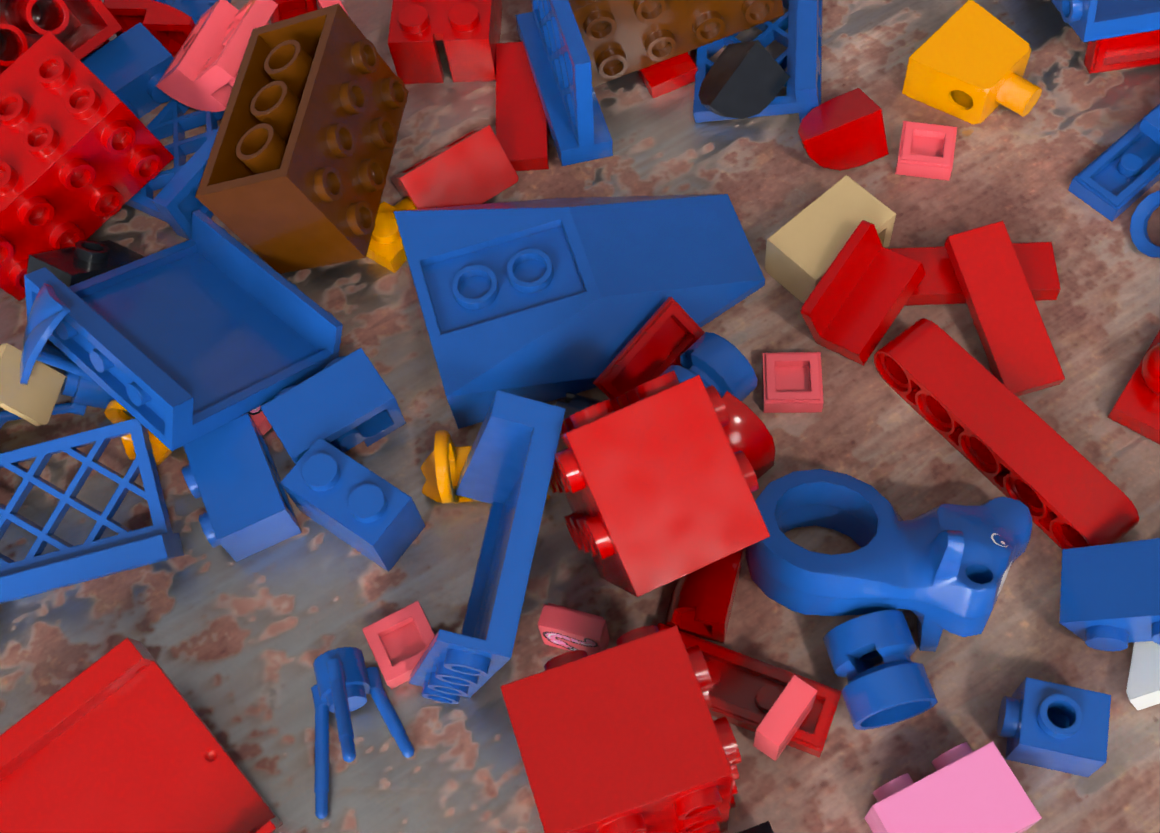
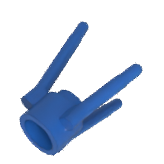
M342 647L327 651L318 656L313 663L317 684L311 688L315 706L314 793L315 814L319 819H324L328 815L329 711L335 713L343 760L348 763L353 762L356 758L350 712L363 707L367 703L366 694H371L403 756L410 758L415 752L406 734V730L383 688L379 668H366L363 652L356 647Z

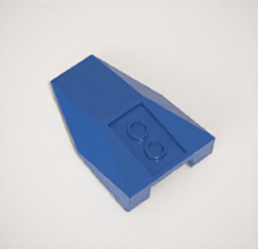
M728 194L552 198L394 211L445 394L458 429L483 422L497 390L547 403L566 397L568 392L576 394L596 388L597 386L593 382L669 296L701 328L765 286L763 273Z

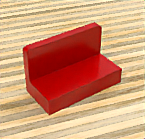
M484 125L467 132L393 176L391 180L401 196L410 198L415 209L483 204L516 184L519 177L491 126Z
M862 220L801 307L800 313L815 342L864 366L926 275L923 264L920 261L883 247L875 225Z

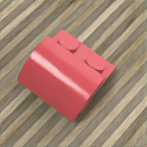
M218 0L201 15L156 87L174 100L193 109L209 112L224 111L252 30L268 25V21L278 4L273 0H250L238 10L227 0Z

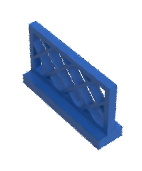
M531 0L532 12L515 15L517 32L520 41H523L561 165L566 166L613 156V140L592 86L591 60L569 0Z
M782 0L783 7L788 10L774 23L767 21L755 26L762 33L753 41L758 40L766 48L776 40L788 48L775 60L783 70L787 67L786 73L790 78L784 85L787 87L786 96L775 97L763 111L748 118L799 113L801 123V120L813 108L822 104L823 0ZM740 32L697 48L696 66L698 71L695 74L693 115L696 123L736 119L719 116L711 112L701 104L698 94L704 78L714 64L710 58L728 44L741 43L740 40L735 38Z
M172 99L146 127L158 140L173 135V143L164 147L175 157L174 168L160 172L125 204L169 223L177 235L190 240L192 212L200 210L210 219L214 215L195 196L219 129L217 121L223 118L225 110L221 112L198 110L184 115L190 107ZM206 125L207 132L185 139V131ZM195 153V154L186 162V155ZM163 188L153 199V191Z
M136 418L0 453V468L5 467L24 478L8 505L5 506L0 503V540L11 522L37 536L36 541L23 560L15 562L0 553V604L184 556L180 535L172 531L148 430ZM131 434L136 458L125 476L98 460L111 439ZM94 444L88 455L76 449ZM65 452L82 462L81 467L66 491L40 477L52 455ZM35 459L29 470L18 464ZM93 469L119 484L103 512L76 498ZM139 473L141 474L144 488L134 482ZM34 485L60 499L43 528L17 513ZM129 490L147 500L153 522L152 526L132 531L112 519ZM70 506L97 521L84 544L73 546L54 535ZM107 527L118 533V535L100 539ZM48 543L59 549L42 554Z

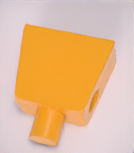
M968 0L909 57L902 94L968 123L981 124L1000 104L1022 117L1026 116L1037 103L1042 93V88L1023 78L1031 53L1029 43L978 3Z

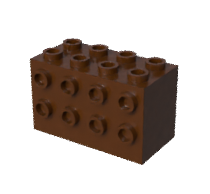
M569 0L591 60L593 87L784 15L782 0Z
M339 4L252 30L195 196L279 274L366 258L372 232L375 228L381 197L386 185L394 147L397 142L403 112L407 103L409 91L406 89L403 81L394 74L378 54L373 43L366 39Z

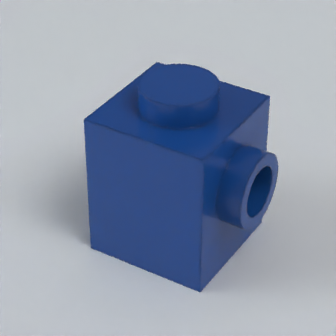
M1026 677L1012 694V697L1004 696L1001 701L997 721V734L1007 738L1005 759L1088 778L1102 767L1107 760L1111 695Z

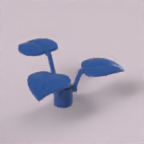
M43 283L32 305L29 319L26 322L20 361V384L28 385L32 368L37 360L65 370L64 375L66 377L61 388V395L71 397V402L55 404L51 415L72 413L84 416L87 406L106 409L109 402L115 399L60 349L49 344V337L62 319L71 312V309L58 299L52 285ZM7 410L0 411V430L6 422L22 418Z

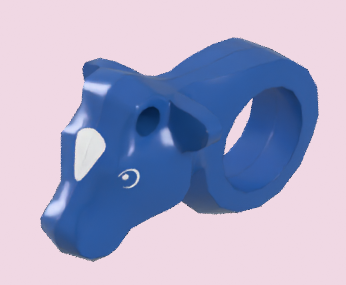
M823 469L794 471L768 483L755 500L770 537L746 547L745 557L751 579L767 597L786 608L804 615L820 616L864 615L877 611L897 609L911 610L917 616L919 650L935 652L943 629L961 637L982 633L1011 565L1025 552L1032 533V516L1029 508L1021 501L1002 496L988 500L980 506L941 504L912 520L904 521L892 504L873 486L850 475ZM819 526L830 528L851 537L861 548L851 553L829 555L809 551L791 542L784 533L797 527Z

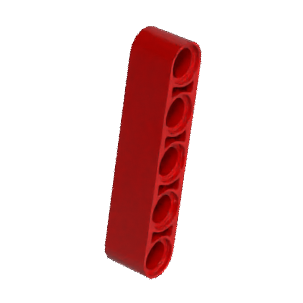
M925 318L918 319L874 354V364L882 379L1007 498L1019 500L1029 508L1032 521L1061 549L1117 543L1138 525V511L1123 491L934 322Z

